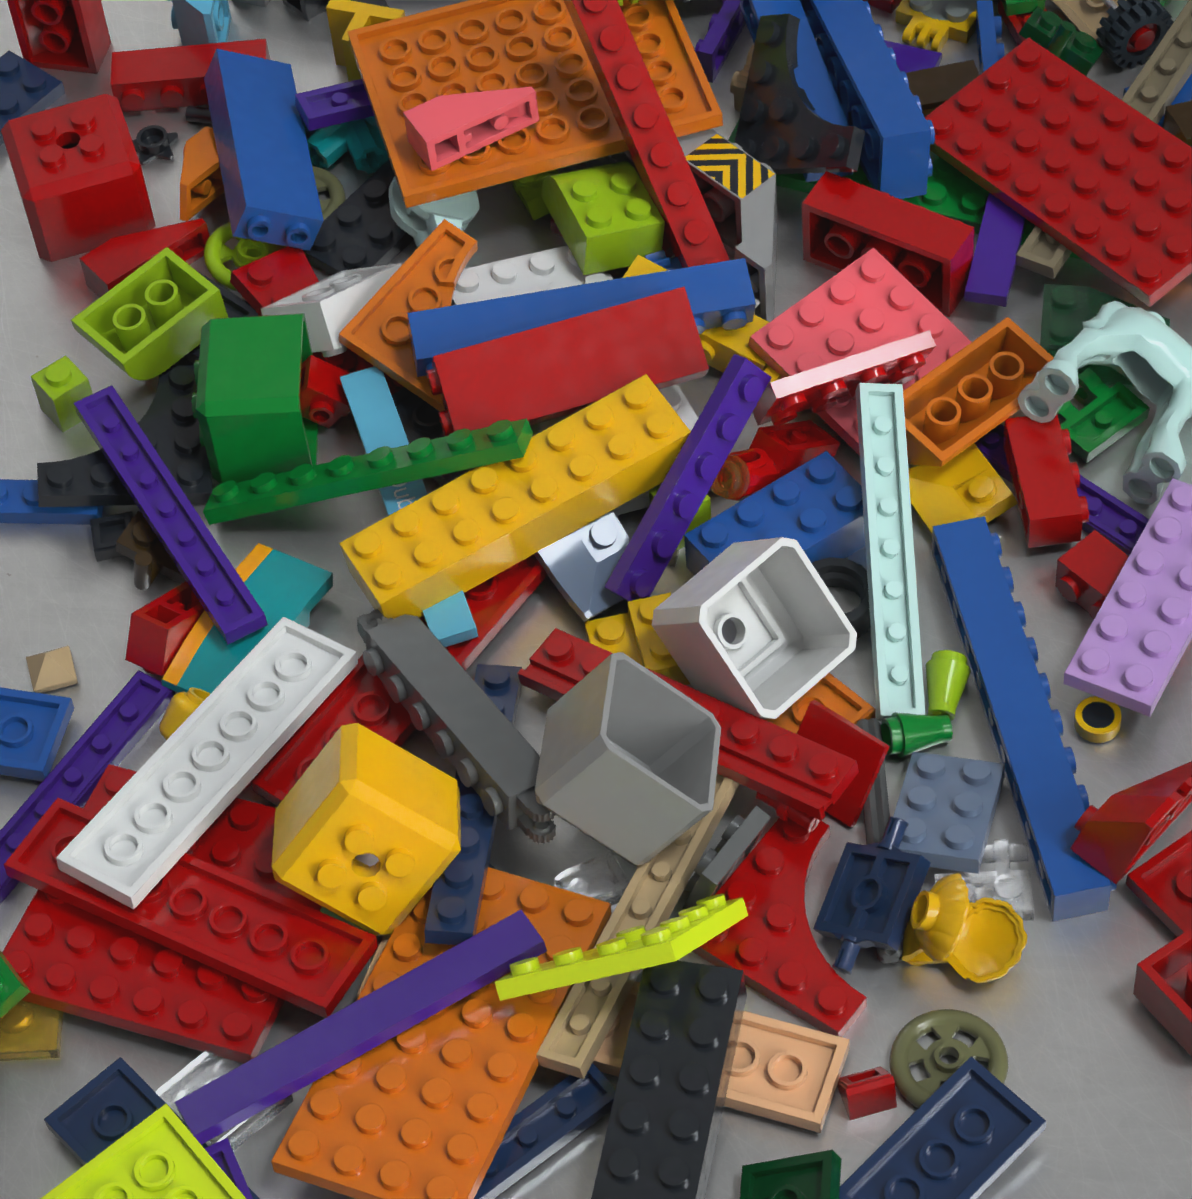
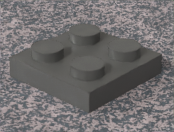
M755 806L746 819L739 814L733 819L722 834V840L714 850L710 848L694 869L695 873L685 887V890L690 895L682 907L683 910L697 906L696 901L717 893L752 851L771 819L770 815L758 806Z

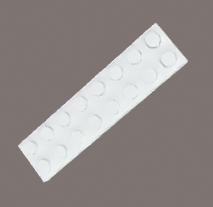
M283 617L56 857L58 869L134 910L358 664L357 652Z

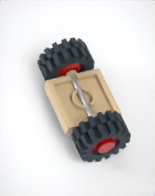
M1052 0L1081 32L1092 36L1096 43L1104 48L1108 56L1124 69L1126 66L1130 69L1136 68L1137 62L1141 65L1146 64L1147 57L1153 54L1174 23L1171 19L1173 17L1157 0Z

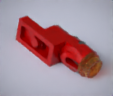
M811 420L786 423L779 426L759 427L749 449L732 452L728 455L711 486V490L725 499L742 501L826 450L834 458L841 443Z

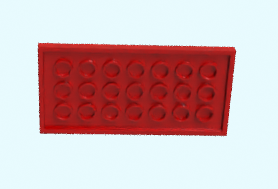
M1029 37L925 117L926 120L932 121L935 130V143L930 145V151L1039 227L1147 306L1151 307L1192 273V147Z

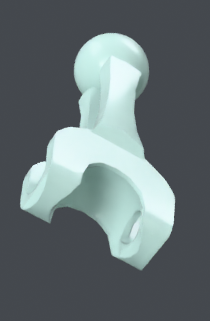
M395 176L389 186L391 217L401 229L414 238L417 247L426 240L444 219L464 232L468 226L467 223L475 217L480 209L476 190L406 208Z

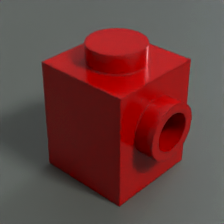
M310 355L301 364L300 407L302 417L329 429L341 416H347L350 413V408L341 385L340 376L350 373Z

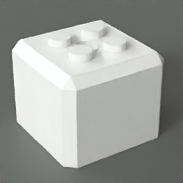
M784 537L731 544L657 606L653 611L652 627L695 690L761 719H776L856 648L857 632L797 540ZM727 619L732 620L737 629L736 638L731 644L727 643L722 636V626Z

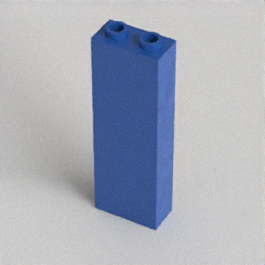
M216 49L204 77L232 235L233 237L310 251L324 220L303 120L295 106V94H297L291 64Z

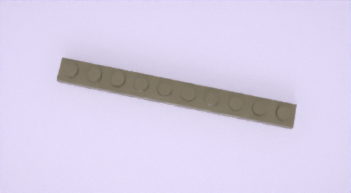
M1192 0L1187 2L1121 99L1156 124L1164 116L1166 106L1172 104L1192 74ZM1035 226L1016 254V265L1054 279L1072 251Z

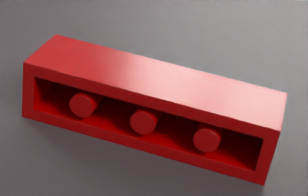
M266 39L112 52L110 85L113 96L118 98L122 112L209 105L204 77L216 49L270 60Z

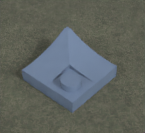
M613 511L608 512L534 554L553 584L584 622L624 601V599L605 588L608 579L631 540Z

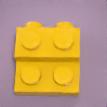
M671 592L628 601L627 613L585 621V630L589 643L611 653L623 652L645 668L684 685L690 684L652 627L654 609L671 596Z

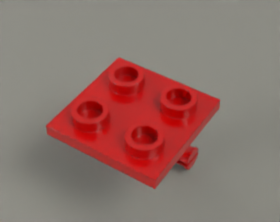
M810 701L797 734L857 760L859 773L834 806L830 804L825 811L847 826L853 827L858 821L890 746L818 701ZM759 792L756 793V799L775 809L776 816L783 821L790 819L808 832H812L820 822V820Z

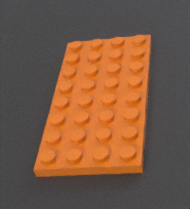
M488 867L476 934L522 909L544 940L547 951L537 956L541 964L553 961L552 955L567 949L581 947L582 952L593 949L612 914L611 904ZM433 885L402 923L394 929L357 1000L456 946L425 943L424 929ZM495 981L314 1081L271 1160L274 1172L355 1199H474L537 1070L539 1062L536 1054L573 985L500 1001Z

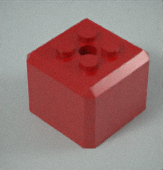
M109 94L98 95L8 120L1 129L40 259L54 262L90 252L113 237L150 230L156 226L142 168L118 98Z

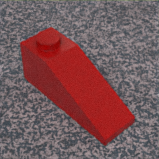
M200 218L113 237L79 259L87 286L100 298L166 247L187 264L194 263L204 256V248L210 236L207 223Z
M186 581L131 613L125 660L142 667L144 671L150 674L163 676L166 673L184 640L205 610Z

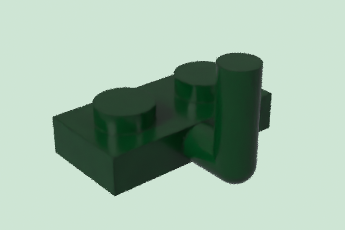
M1039 7L1031 14L1019 33L1025 39L1029 37L1085 76H1087L1104 51V48L1097 44L1092 36L1085 32L1076 31L1072 23L1062 21L1057 14L1051 11H1044Z

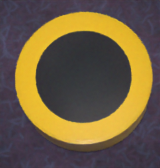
M1097 696L1088 697L1081 701L1075 710V730L1080 737L1089 742H1108L1115 738L1120 731L1121 710L1117 704Z

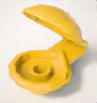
M956 873L944 876L934 884L930 891L923 890L916 897L911 917L904 933L902 960L914 966L949 963L962 978L970 979L977 984L1000 979L1020 961L1022 951L1027 945V934L1024 930L1023 919L1015 912L1012 905L1006 901L983 897L975 903H969L968 888L961 874Z

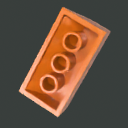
M1006 317L903 391L908 464L942 467L1020 410L1017 399L1020 392L1026 385L1033 382L1037 372L1046 363L1053 360L1054 357L1009 317Z

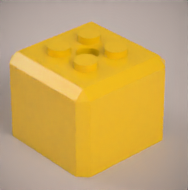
M359 723L342 725L275 809L271 866L275 881L375 936L392 934L394 929L402 923L461 851L460 792L457 780ZM370 853L375 855L379 861L372 866H368L355 859V857Z

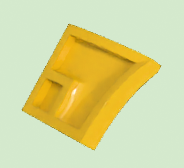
M975 443L942 467L918 465L908 468L911 506L931 534L933 526L985 516L988 523L1018 504L1011 490Z

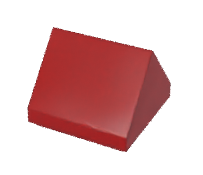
M881 1066L839 1078L837 1087L849 1120L897 1107L894 1077Z

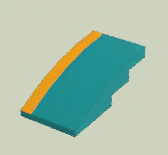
M258 543L235 570L264 612L268 625L227 645L204 610L164 674L162 686L178 693L188 692L191 687L212 693L283 617L308 628L310 625V611L333 587V573Z

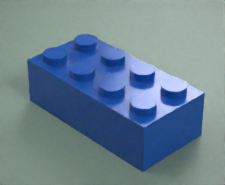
M826 450L684 534L686 567L693 575H696L733 543L779 537L797 540L811 563L829 557L847 558L865 547L862 486Z

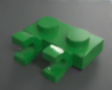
M1087 368L1078 375L1079 385L1082 387L1077 390L1074 396L1085 407L1079 411L1070 401H1067L1057 413L1061 429L1069 430L1071 450L1085 463L1091 461L1146 420L1150 410L1147 404L1122 383L1118 382L1109 388L1090 368Z

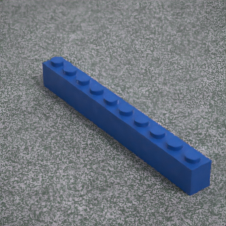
M985 516L933 526L932 555L965 656L968 659V665L971 669L1000 763L1005 764V778L1052 921L1108 911L1110 892L1116 890L1117 884L1113 883L1070 849L1080 833L1074 826L1089 807L1088 794L1083 784H1076L1073 775L1076 774L1074 753L1070 746H1063L1061 740L1063 736L1062 719L1058 709L1051 710L1048 700L1051 698V691L1047 675L1045 673H1038L1036 667L1038 652L1033 637L1026 638L1023 629L1026 627V618L1022 603L1020 601L1014 602L1011 595L1014 592V584L1010 568L1008 566L1002 567L999 558H1002L999 536L997 532L990 533Z

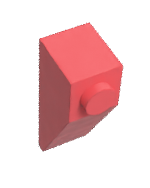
M532 87L441 95L403 112L408 142L431 171L539 121L536 91Z

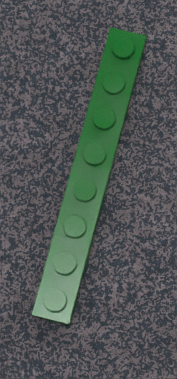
M527 418L512 422L500 420L489 427L472 431L460 429L445 437L431 440L426 437L419 438L408 445L395 448L383 446L374 449L368 454L354 457L342 455L331 462L314 466L312 464H302L291 471L277 474L265 472L254 479L237 483L232 480L225 481L213 489L203 509V513L209 525L517 459L524 457L533 431Z

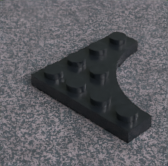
M791 14L760 16L734 143L741 146L744 152L760 163L770 166L776 174L825 173L826 171L857 172L865 131L855 126H842L824 120L814 112L815 108L809 101L804 89L798 87L794 69L798 67L797 37L800 19Z
M175 365L159 375L158 387L153 402L146 414L138 422V425L190 503L206 504L213 490L211 468L206 448L200 444L199 420L194 419L192 411V394L197 393L194 365ZM101 450L69 460L37 463L39 507L136 505Z

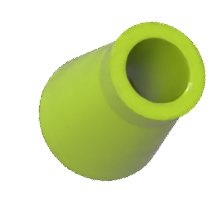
M939 650L931 655V660L926 663L928 715H948L950 721L955 719L957 706L971 673V669L967 665L968 659L965 655L952 650Z

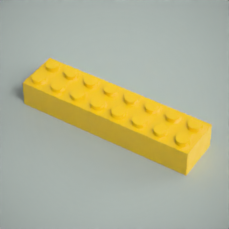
M645 374L531 437L524 457L476 467L340 542L339 544L349 572L374 610L378 609L384 617L394 619L407 614L420 618L424 616L423 610L462 590L464 593L537 553L539 550L661 484L691 431L648 375Z

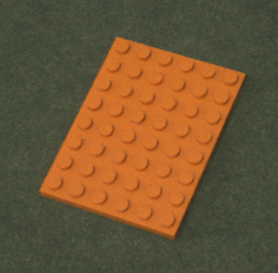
M468 0L347 31L349 43L406 208L628 151V147L564 0ZM623 0V6L620 8L676 137L723 126L722 112L674 1L639 0L638 3L631 4L629 0ZM532 87L536 91L539 114L538 122L436 170L431 171L408 142L403 112L438 96Z

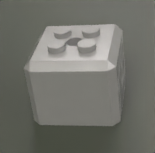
M623 652L612 653L548 709L535 785L536 801L627 862L636 866L645 864L713 810L721 726L713 713Z

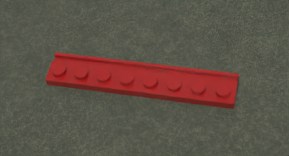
M555 628L529 658V666L525 670L520 669L517 674L521 685L558 701L612 653ZM648 669L714 714L721 726L717 774L727 777L822 821L826 816L825 811L829 805L834 806L859 773L857 760Z

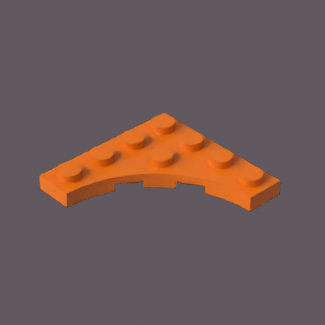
M445 219L339 333V342L440 412L445 411L441 394L433 396L427 376L417 377L408 331V313L452 306L455 287L468 261L478 250L477 240Z

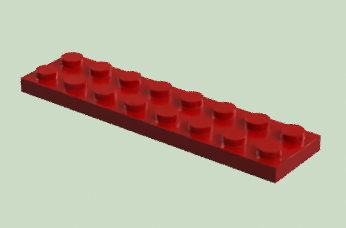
M58 797L4 863L7 876L324 1018L332 1014L378 948L377 937L373 934L187 853L178 860L133 910L58 869L56 857L97 815Z

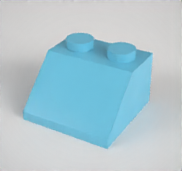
M167 0L173 3L171 10L173 29H179L183 46L228 42L231 23L228 0Z

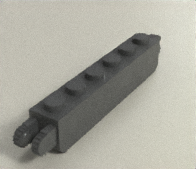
M376 609L369 614L357 617L358 632L366 644L363 660L368 672L372 676L380 678L385 684L391 699L395 703H401L408 711L416 729L425 731L433 741L439 756L443 759L447 758L457 769L462 783L466 787H472L481 797L488 814L497 816L508 830L519 827L533 842L544 844L553 840V837L556 836V824L551 819H554L556 815L538 804L535 795L540 755L418 616L404 614L394 619H388Z

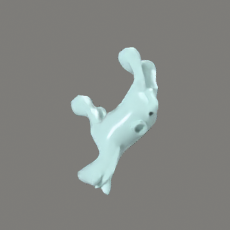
M1112 301L1102 305L1094 318L1083 322V330L1072 342L1057 350L1053 360L1046 363L1037 372L1033 382L1025 386L1017 399L1021 411L1031 420L1040 423L1050 422L1055 418L1063 404L1075 396L1079 388L1078 369L1088 364L1111 367L1125 376L1139 394L1153 402L1157 407L1153 422L1138 444L1131 464L1123 475V491L1137 503L1151 505L1158 501L1163 490V483L1171 482L1172 478L1179 480L1187 464L1179 440V433L1185 422L1192 417V347L1168 327L1163 317L1158 313L1146 311L1141 307H1128L1121 302Z

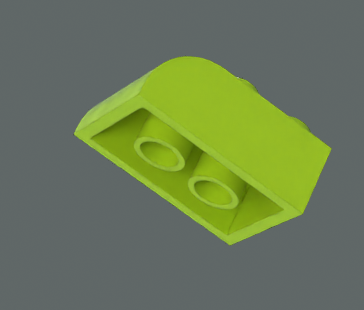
M628 161L549 175L544 178L541 197L583 275L631 266L637 255L645 258V255L662 250L665 221L634 167Z
M166 247L72 318L71 322L74 329L131 378L148 380L162 374L196 348L201 342V328L210 319L228 318L220 289Z

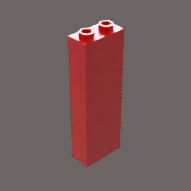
M684 286L433 356V369L426 370L433 396L441 394L445 411L438 412L444 436H449L460 429H469L470 431L489 427L500 420L512 422L527 418L529 425L538 424L576 413L645 374L648 375L658 389L705 377L709 367Z

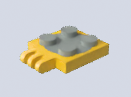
M902 0L895 11V22L907 26L903 32L902 42L911 44L918 34L916 45L926 48L930 40L933 39L931 50L935 52H940L949 38L967 44L976 30V1L979 0Z

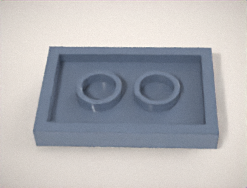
M913 752L893 815L894 818H900L909 824L899 849L902 852L922 855L931 862L930 867L979 874L1005 778V764Z

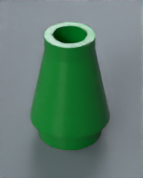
M894 712L892 717L884 718L881 722L882 742L890 746L887 754H896L899 758L941 743L951 742L953 736L952 724L948 715L933 716Z

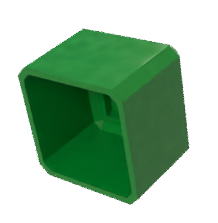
M304 313L210 319L201 328L199 360H195L194 364L197 393L192 394V411L194 419L199 420L200 444L206 448L212 476L220 484L230 480L237 483L254 479L265 472L277 474L291 471L302 464L317 465L319 424L302 417L300 407L301 364L310 355H313Z

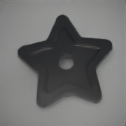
M157 125L141 129L136 139L132 140L136 152L139 153L140 164L146 165L156 158L172 160L173 152L170 147L178 140V133H167L163 127Z

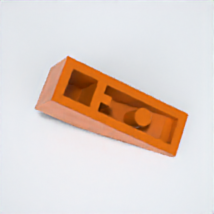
M208 126L188 139L184 146V159L180 180V220L187 222L225 192L213 128Z

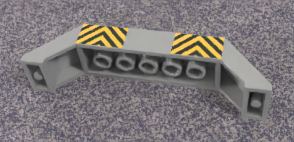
M713 128L677 137L722 242L735 251V259H746L754 298L760 301V304L755 308V315L771 322L774 319L778 236L776 173L770 166L760 163L744 152L741 146L731 143ZM629 150L604 157L611 163L628 161L641 179Z

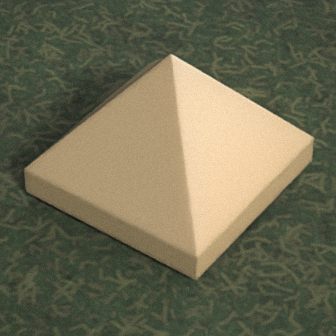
M69 646L26 657L35 693H45L78 684Z

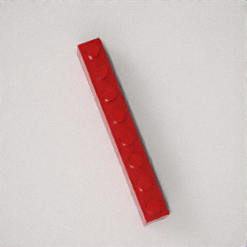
M564 0L642 182L665 221L664 232L675 257H678L682 268L729 261L730 258L618 1Z

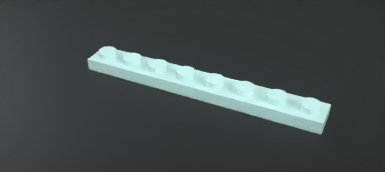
M859 383L856 388V406L876 719L882 722V719L892 717L894 712L926 714L903 384Z

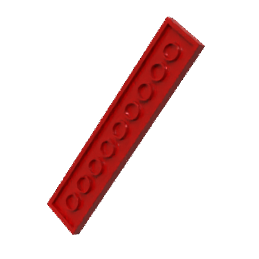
M534 554L464 593L477 628L478 637L445 648L465 671L547 576ZM424 616L420 617L419 619L426 625ZM363 654L358 659L356 667L252 779L253 792L278 806L342 725L359 723L399 747L415 731L416 727L412 723L408 711L401 703H395L391 699L385 684L378 676H372L368 672L364 664Z

